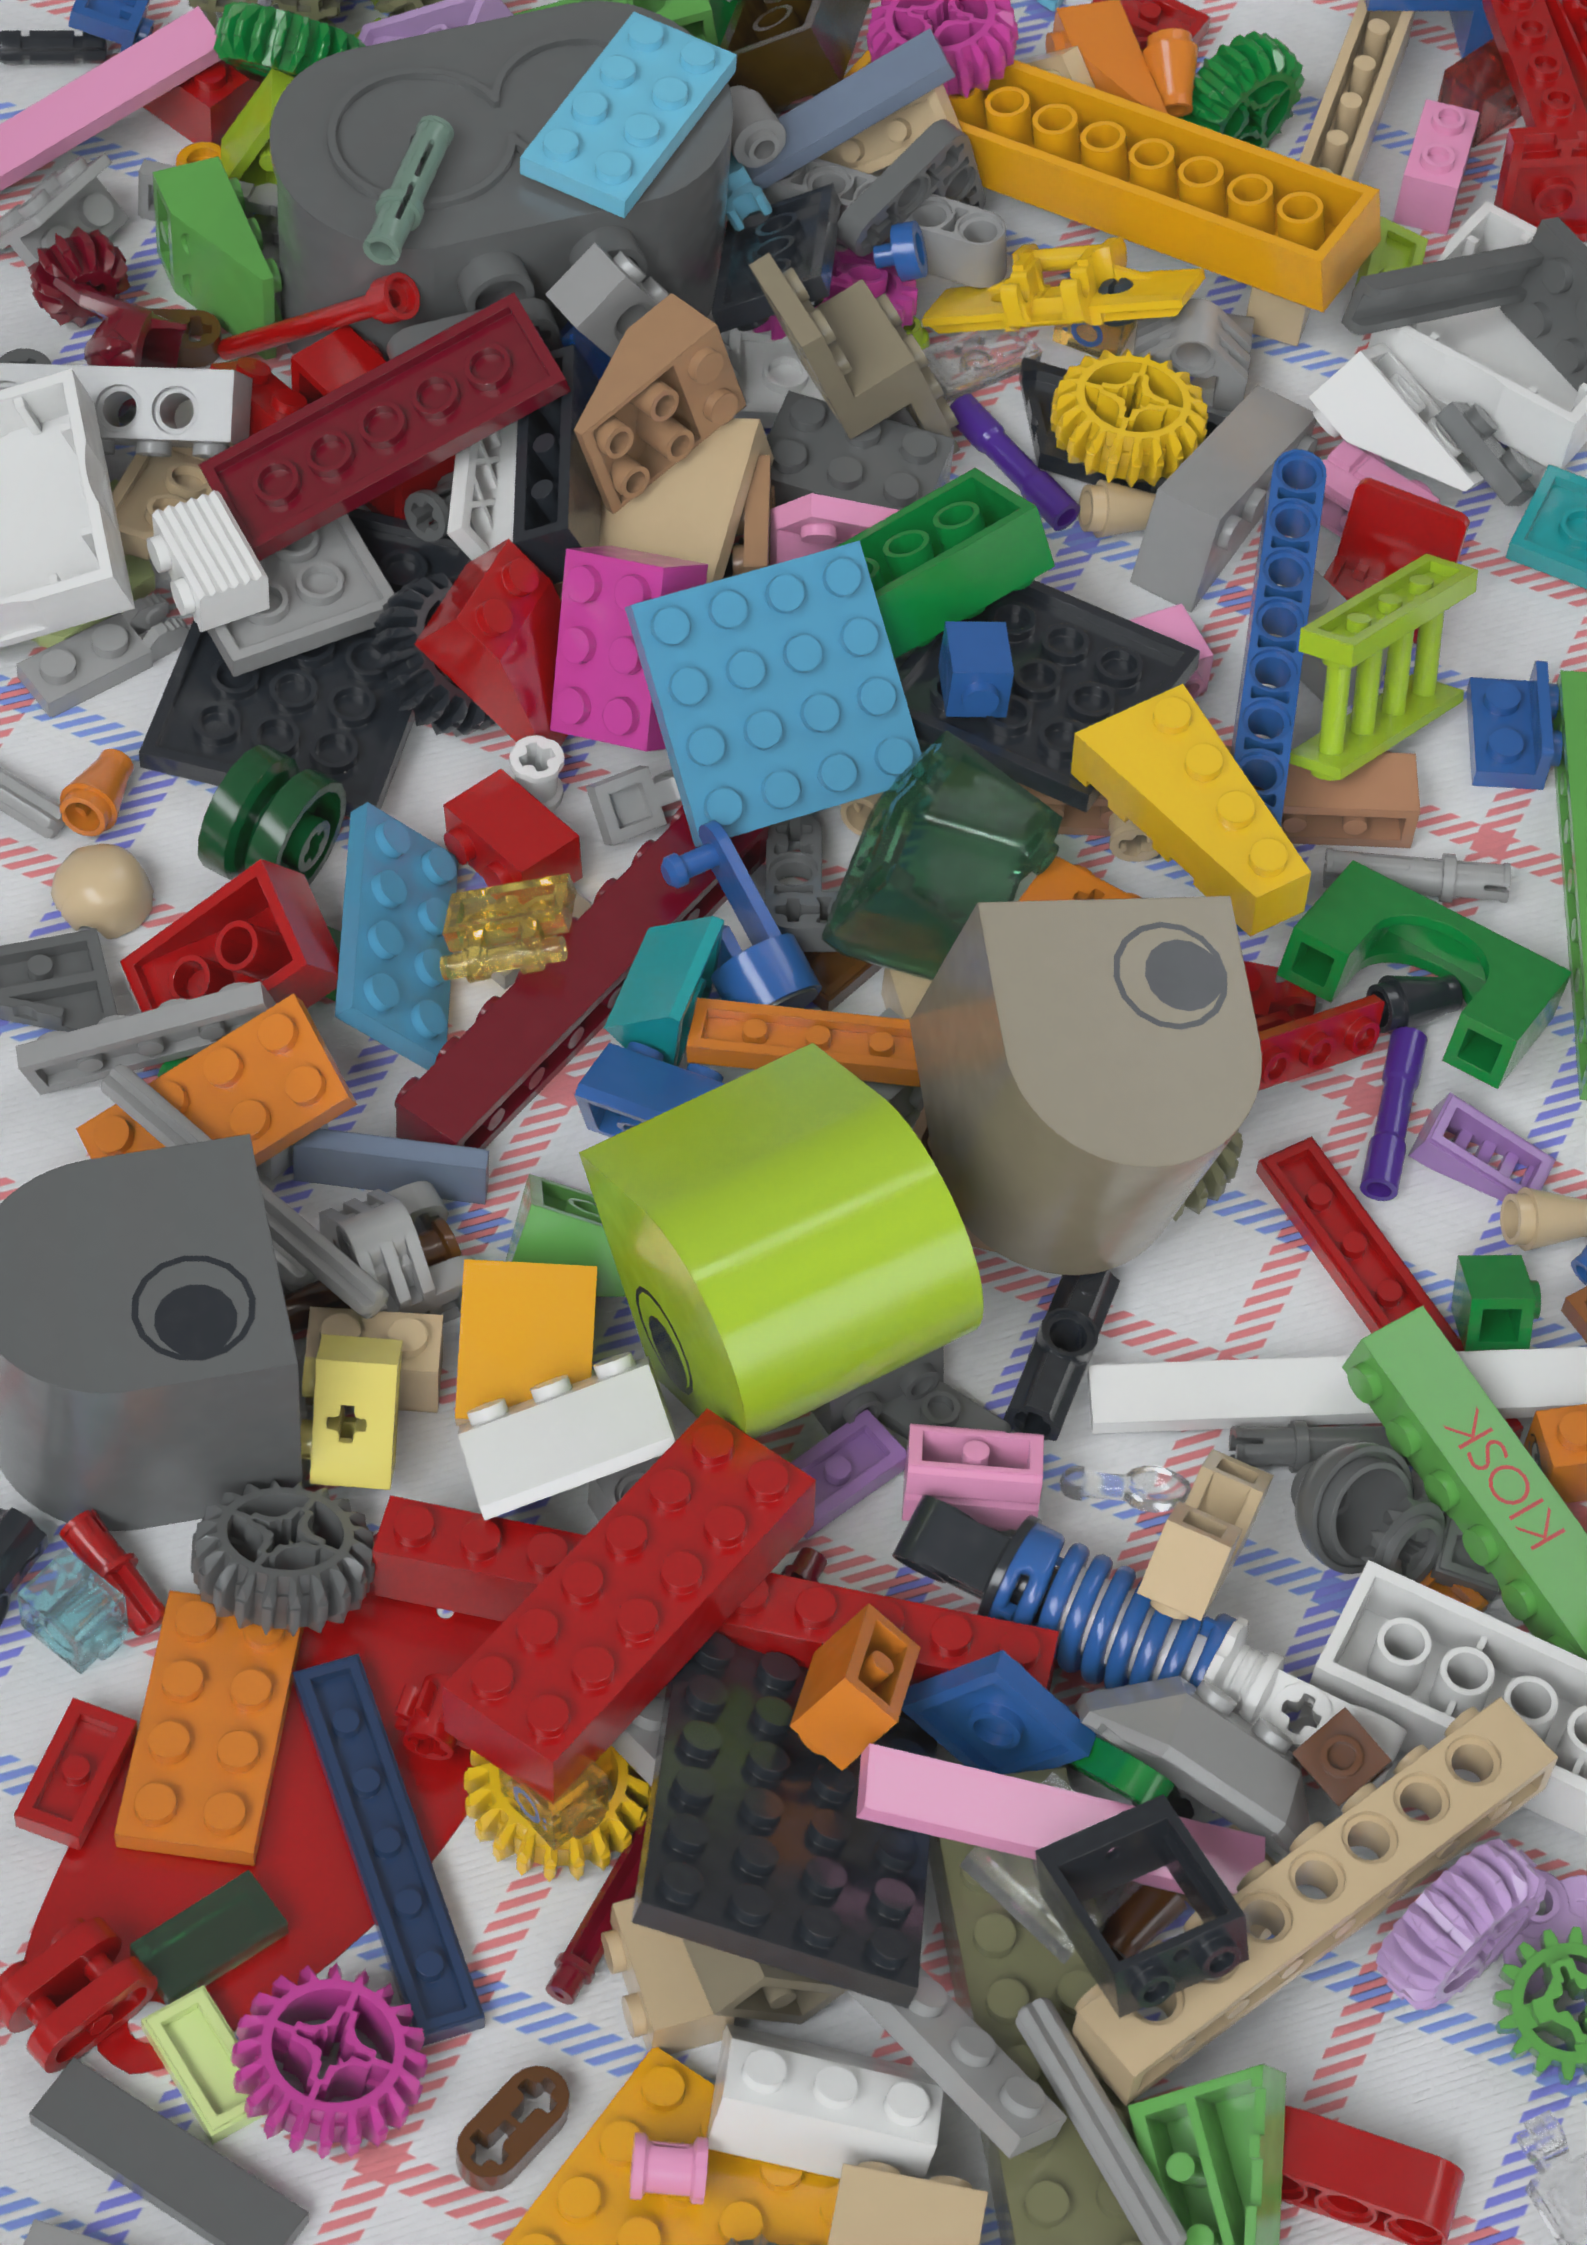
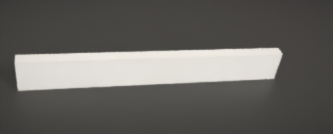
M1587 1347L1457 1351V1354L1504 1419L1533 1418L1535 1412L1539 1410L1587 1404ZM1350 1355L1088 1365L1087 1380L1092 1434L1231 1429L1232 1426L1288 1427L1291 1420H1305L1307 1426L1372 1424L1381 1422L1371 1407L1356 1397L1349 1385L1347 1374L1342 1366Z

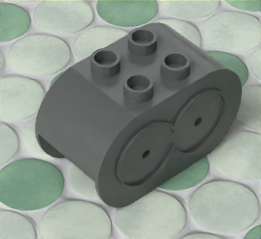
M582 1L351 49L317 61L298 74L286 87L275 106L270 126V156L277 179L280 259L278 269L282 283V291L275 293V299L278 303L282 320L366 295L367 290L375 279L396 272L405 273L415 282L420 294L419 310L414 317L395 324H385L374 318H369L349 325L364 341L369 340L373 342L387 362L390 360L386 351L387 344L392 336L401 329L484 309L515 292L519 300L537 298L544 300L549 305L559 329V349L574 344L596 378L600 380L611 357L578 331L545 294L596 243L612 258L620 251L626 254L645 273L646 277L641 283H644L651 276L669 294H675L705 317L709 316L713 307L725 237L733 126V100L728 82L627 216L622 218L521 175L520 156L633 12L692 35L666 17L631 4L612 1ZM427 115L441 117L453 127L454 138L447 147L435 179L424 199L423 207L425 212L423 219L415 230L410 231L402 247L401 256L395 264L388 266L375 263L364 253L363 243L370 234L377 217L375 211L377 200L384 190L390 189L400 163L416 133V127L420 119ZM421 161L419 162L418 167L415 171L416 176L418 175L421 169ZM409 185L406 194L410 193L411 185ZM400 204L395 215L397 219L402 211L403 204ZM337 329L287 343V346L294 355Z

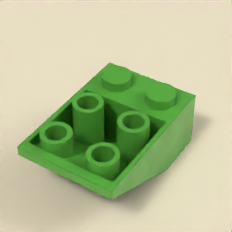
M219 156L152 172L157 253L174 292L196 309L207 311L214 315L220 322V326L231 335L282 321L278 303L274 298V293L282 291L278 266L274 258L265 259L262 253L263 239L259 224L255 217H246L244 213V195L237 177L228 178ZM276 347L258 352L257 354L265 360L276 358Z

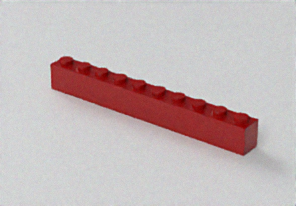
M390 1495L372 1550V1559L375 1564V1595L504 1622L586 1535L500 1517H493L484 1521L483 1515L480 1513ZM769 1573L716 1631L726 1636L732 1643L764 1654L769 1652L786 1654L794 1659L799 1666L809 1669L814 1652L866 1605L871 1604L920 1646L909 1686L1004 1650L1049 1692L1054 1674L1059 1631L775 1573Z

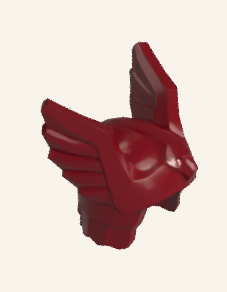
M60 276L55 278L53 284L75 303L105 318L96 328L92 338L86 343L84 360L88 366L177 368L182 337L185 330H187V324L180 321L167 320L165 317L153 314L151 309L139 306L138 304H130L124 299L116 300L111 294L102 291L98 292L89 285L82 283L77 285ZM134 398L126 400L121 405L118 417L126 414L130 408H137Z

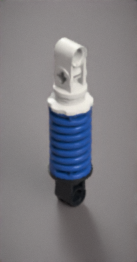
M922 1495L892 1554L893 1558L910 1569L935 1581L948 1583L980 1599L981 1602L977 1615L1059 1631L1056 1658L1060 1669L1068 1673H1076L1078 1670H1081L1083 1680L1090 1684H1100L1104 1681L1105 1689L1181 1676L1195 1687H1198L1202 1680H1206L1221 1689L1236 1702L1237 1705L1232 1712L1253 1726L1259 1718H1262L1285 1733L1293 1741L1289 1749L1292 1752L1344 1707L1348 1709L1388 1755L1392 1763L1407 1734L1404 1728L1388 1718L1364 1707L1349 1704L1284 1672V1656L1273 1651L1265 1656L1263 1652L1257 1649L1253 1650L1251 1646L1246 1644L1249 1628L1248 1620L1240 1616L1236 1619L1225 1613L1217 1615L1215 1620L1206 1616L1201 1621L1190 1616L1187 1620L1168 1617L1151 1606V1599L1137 1594L1141 1581L1135 1592L1131 1591L1136 1580V1572L1133 1568L1129 1566L1119 1567L1110 1581L1108 1577L1113 1567L1111 1558L1104 1554L1097 1555L1092 1560L1088 1569L1085 1568L1090 1550L1082 1543H1074L1067 1551L1065 1557H1060L1059 1555L1065 1543L1064 1536L1043 1525L1042 1520L1033 1515H1029L1014 1535L1009 1538L975 1521L966 1513L939 1499ZM1304 1704L1312 1706L1313 1720L1319 1724L1317 1728L1304 1726L1299 1734L1292 1733L1290 1731V1718L1285 1714L1287 1709L1292 1712H1299ZM1389 1769L1373 1782L1377 1788L1382 1785Z

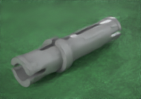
M1333 848L1326 849L1325 861L1327 863H1324L1323 870L1324 888H1329L1354 860L1419 894L1437 895L1439 902L1451 903L1453 897L1496 900L1507 903L1509 898L1507 887L1510 888L1511 884L1510 863L1495 864L1459 861L1456 858V854L1443 853L1441 859L1340 851L1333 850Z

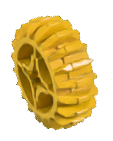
M1126 348L1121 356H1115L1106 349L1103 350L1098 359L1084 355L1080 365L1069 366L1067 373L1060 380L1058 388L1054 391L1050 422L1052 423L1051 431L1055 433L1056 447L1067 451L1068 463H1084L1086 476L1100 472L1106 475L1107 483H1110L1114 478L1125 479L1132 488L1138 479H1144L1155 487L1159 478L1163 476L1168 479L1206 437L1208 404L1203 402L1202 388L1191 385L1190 372L1175 373L1172 360L1163 363L1153 361L1151 352L1144 358L1133 356L1128 348Z
M612 1746L601 1755L570 1789V1795L567 1792L554 1807L518 1783V1787L534 1803L539 1813V1823L533 1822L525 1815L517 1803L514 1793L505 1797L501 1786L507 1774L471 1750L470 1764L473 1767L468 1768V1771L464 1773V1789L469 1794L465 1799L466 1814L469 1816V1819L477 1820L475 1822V1835L479 1839V1843L494 1840L492 1854L496 1857L497 1862L517 1854L516 1869L520 1872L521 1876L528 1872L534 1863L543 1865V1874L548 1882L555 1878L557 1866H568L570 1873L578 1881L584 1875L586 1860L591 1861L598 1868L605 1871L606 1867L610 1865V1850L622 1853L632 1843L631 1833H634L637 1827L643 1826L646 1821V1812L643 1809L649 1806L651 1786ZM609 1779L613 1786L614 1794L605 1808L592 1817L588 1811V1798L597 1793V1785ZM518 1793V1799L524 1809L531 1816L535 1817V1811L531 1803L524 1795ZM543 1824H551V1825H554V1826L544 1825V1826L546 1827V1829H547V1830H545L542 1825H543Z

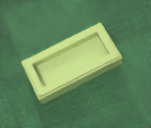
M204 1985L141 2019L142 2031L212 2145L265 2116L247 2118L244 2107L249 2095L235 2093L233 2080L235 2072L239 2069L231 2063V2052L233 2045L238 2040Z

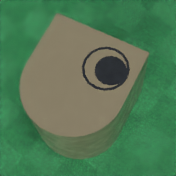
M1231 896L978 902L909 1020L934 1164L953 1198L963 1223L984 1244L1015 1263L1046 1273L1060 1275L1099 1273L1123 1265L1149 1248L1161 1235L1245 1121L1255 1102L1260 1086L1262 1073L1260 1039Z

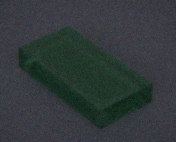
M247 1870L129 1944L131 1957H138L157 1977L158 1987L156 1991L165 2004L168 2005L199 1987L208 1985L288 1934V1922L252 1873Z

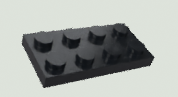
M833 183L771 204L772 211L767 216H764L761 211L750 213L744 218L745 228L741 231H736L729 219L727 220L711 312L720 334L735 328L742 332L753 330L766 323L770 316L775 315L749 267L751 263L767 253H770L782 273L791 267L793 268L810 296L809 301L814 308L825 297L830 295L838 232L837 222L839 221L841 201Z

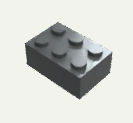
M788 391L767 437L774 457L771 466V486H774L776 507L814 493L901 510L950 482L955 439L884 419L850 440L826 401Z

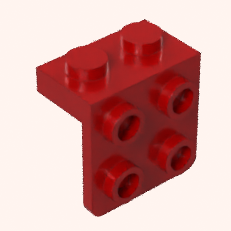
M1363 478L1355 489L1337 554L1323 577L1346 600H1349L1424 554L1458 563L1470 525L1469 519L1464 513L1373 478ZM1418 628L1414 630L1413 643L1417 644Z

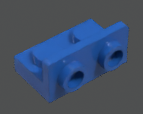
M1535 661L1529 681L1470 677L1466 690L1472 786L1544 790L1550 766L1558 767L1560 765L1563 746L1562 732L1553 730L1552 719L1556 718L1558 712L1559 687L1558 684L1549 683L1548 662Z

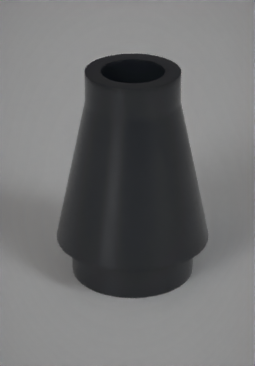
M1386 975L1379 980L1378 984L1371 985L1366 993V997L1376 995L1385 1002L1379 1027L1380 1033L1388 1032L1389 1034L1400 1027L1416 1029L1446 1013L1460 1010L1463 1003L1460 983L1453 975L1441 977Z

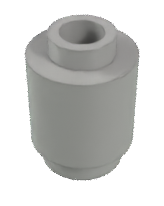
M744 86L730 87L733 100L731 153L743 166L754 168L766 165L774 160L782 151L786 142V131L757 91Z

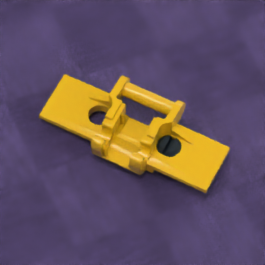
M1110 237L1102 244L1039 249L1036 244H1024L1012 253L1014 264L1012 265L1013 272L1010 277L991 287L976 288L964 286L946 288L926 311L921 320L923 327H930L938 334L1005 329V332L1019 331L1024 327L1085 323L1089 326L1103 324L1111 327L1124 326L1135 322L1137 319L1177 316L1206 277L1204 268L1146 272L1126 268L1127 248L1122 237ZM1070 270L1071 279L1061 280L1060 286L1051 287L1050 284L1044 283L1042 272Z

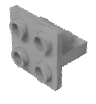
M104 153L89 163L80 156L59 173L56 171L39 183L30 192L33 197L22 206L20 204L16 205L0 218V250L10 245L26 266L29 267L39 261L37 248H50L55 244V233L63 238L70 237L77 226L87 233L99 229L108 238L130 218L96 177L112 163L108 156Z

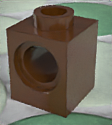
M1346 1707L1292 1752L1298 1763L1340 1811L1356 1791L1368 1783L1375 1782L1393 1766L1392 1760Z

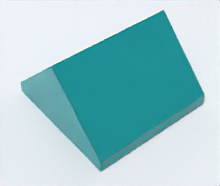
M709 916L648 928L604 1026V1029L624 1048L627 1049L629 1042L649 1046L664 1055L663 1062L679 1067L686 1051L697 998L709 999L714 987L711 975L717 970L725 920Z

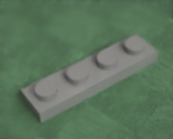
M261 981L254 983H232L223 987L217 993L190 1000L182 998L168 1000L153 1010L130 1016H108L100 1020L96 1025L70 1032L52 1031L45 1033L36 1041L16 1046L18 1069L40 1095L104 1079L109 1075L111 1069L119 1064L125 1065L134 1071L195 1055L271 1008L276 1003Z

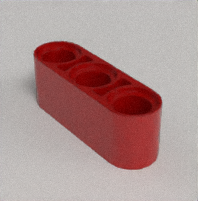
M1285 2106L1282 2202L1407 2245L1447 2244L1465 2180V2174L1457 2165L1440 2156L1299 2108Z

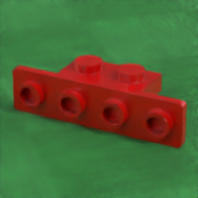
M1370 995L1297 1020L1283 1010L1256 1018L1262 1053V1073L1258 1091L1371 1053L1379 1038V1026L1385 1002L1376 995Z

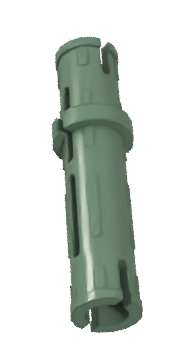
M427 115L420 119L416 127V133L400 163L390 189L384 190L377 200L375 207L377 217L370 234L363 243L364 253L375 263L388 266L395 264L401 256L402 247L410 231L415 230L423 219L425 212L423 207L424 199L435 179L447 147L454 138L453 127L441 117ZM421 161L422 166L418 175L416 176L415 171L418 167L419 162ZM409 185H411L410 193L406 194ZM400 204H403L402 211L397 219L395 215Z

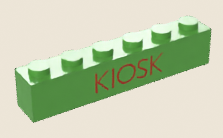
M1423 1305L1361 1339L1342 1366L1347 1374L1353 1393L1360 1401L1368 1404L1385 1427L1386 1436L1392 1448L1400 1456L1408 1459L1424 1482V1489L1429 1500L1444 1511L1449 1518H1452L1462 1531L1463 1544L1471 1559L1478 1565L1484 1566L1488 1573L1491 1572L1496 1578L1503 1602L1510 1614L1517 1620L1523 1621L1533 1636L1587 1660V1533Z

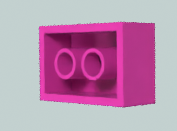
M612 545L566 549L550 724L551 731L646 752L666 749L625 607L706 584L708 564Z

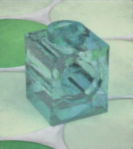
M66 1548L17 1593L21 1626L80 1674L95 1660H105L112 1656L126 1638L129 1627L125 1596Z

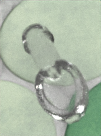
M1144 1465L1133 1468L1124 1475L1085 1471V1466H1072L1062 1473L1059 1480L1062 1493L1069 1499L1082 1501V1497L1125 1501L1133 1508L1153 1513L1172 1510L1179 1501L1185 1503L1191 1491L1189 1481L1182 1475L1160 1466Z

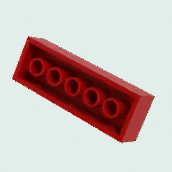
M707 1408L443 1684L444 1730L554 1807L813 1527L816 1479Z

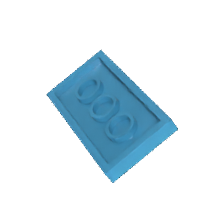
M367 802L353 810L350 814L335 1017L429 1070L435 1064L437 1055L447 1042L458 861L451 852Z

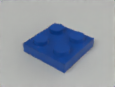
M1004 1650L909 1686L902 1706L903 1712L964 1766L998 1774L1054 1769L1088 1757L1097 1735L1090 1728L1082 1724L1068 1706L1053 1696L1019 1662L1012 1659Z

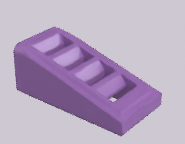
M1451 1092L1432 1109L1408 1154L1409 1157L1427 1168L1501 1201L1508 1194H1517L1523 1187L1541 1190L1556 1161L1547 1153ZM1445 1131L1455 1135L1452 1141L1443 1136ZM1469 1142L1479 1145L1475 1155L1466 1151ZM1494 1152L1503 1156L1497 1170L1488 1165ZM1517 1163L1527 1167L1519 1184L1510 1179Z

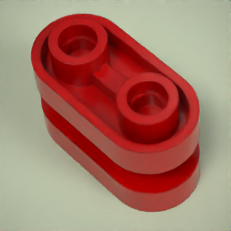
M101 1917L90 1918L86 1921L83 1918H76L68 1922L56 1933L47 1949L28 1963L26 1961L16 1962L0 1975V2021L12 2033L25 2031L32 2026L36 2027L27 2041L26 2049L47 2073H55L65 2069L73 2057L78 2060L129 2021L149 2002L158 1987L157 1977L138 1957H128L116 1964L113 1963L121 1950L122 1939Z

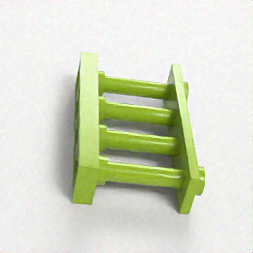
M1424 554L1300 629L1298 651L1321 658L1322 663L1327 666L1320 732L1291 750L1289 764L1310 770L1314 777L1322 780H1342L1463 702L1464 690L1437 682L1445 611L1476 592L1478 569ZM1418 628L1414 673L1409 676L1414 630ZM1388 647L1383 693L1378 695L1383 649ZM1356 667L1352 712L1347 715L1351 669Z

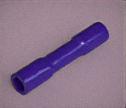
M964 394L950 405L959 423L955 428L1021 491L1024 499L1037 506L1039 515L1055 531H1061L1075 521L1080 512V505L1049 473L1042 471L1005 433L1003 426L972 394Z
M1400 1027L1393 1030L1389 1040L1382 1075L1383 1091L1375 1131L1368 1144L1360 1184L1361 1192L1373 1200H1392L1397 1196L1406 1154L1405 1138L1414 1092L1420 1083L1428 1043L1427 1036L1422 1031L1411 1027Z

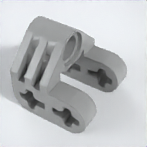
M1191 298L1177 316L1138 319L1133 356L1144 358L1151 352L1152 360L1158 363L1172 360L1175 373L1190 372V377L1204 379L1216 376L1212 409L1233 411L1242 402L1245 395L1254 317L1228 314L1211 301Z
M417 1181L387 1193L377 1189L367 1193V1201L361 1202L354 1198L344 1202L342 1211L338 1212L333 1208H329L319 1212L320 1233L388 1291L387 1303L379 1311L443 1315V1323L461 1316L464 1259H476L470 1255L458 1256L428 1268L417 1234L430 1229V1223L435 1219L441 1217L447 1221L449 1215L433 1184L428 1181Z

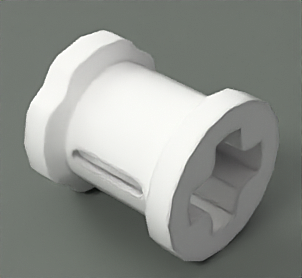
M540 735L522 738L516 742L514 749L509 755L510 768L514 773L513 779L551 812L555 811L563 798V785L558 777L559 772L564 767L563 749L556 741L546 739Z

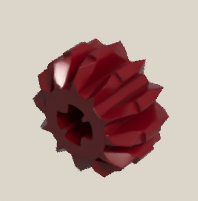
M77 226L70 237L63 238L55 233V244L50 248H37L39 261L28 267L31 275L32 284L30 286L33 289V297L40 308H44L47 314L52 319H55L60 326L71 321L82 328L89 317L95 316L102 321L103 317L82 308L53 284L57 276L66 278L77 285L79 283L89 285L98 292L102 291L111 294L116 300L120 299V293L130 288L126 273L128 267L125 264L126 259L119 247L114 246L99 229L87 233Z

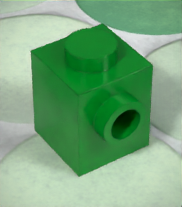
M1458 1255L1451 1311L1464 1351L1530 1349L1533 1320L1539 1318L1541 1311V1290L1537 1280H1530L1522 1255Z

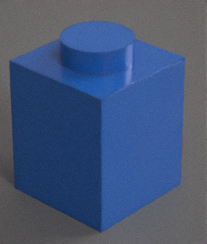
M945 621L938 668L946 717H1006L1014 676L1006 622Z

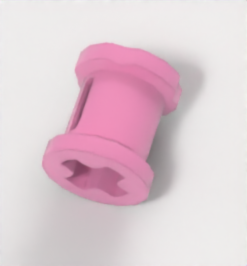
M635 2132L630 2175V2199L641 2200L644 2193L689 2196L692 2204L703 2205L707 2177L708 2138L697 2137L693 2144L649 2141L646 2133Z

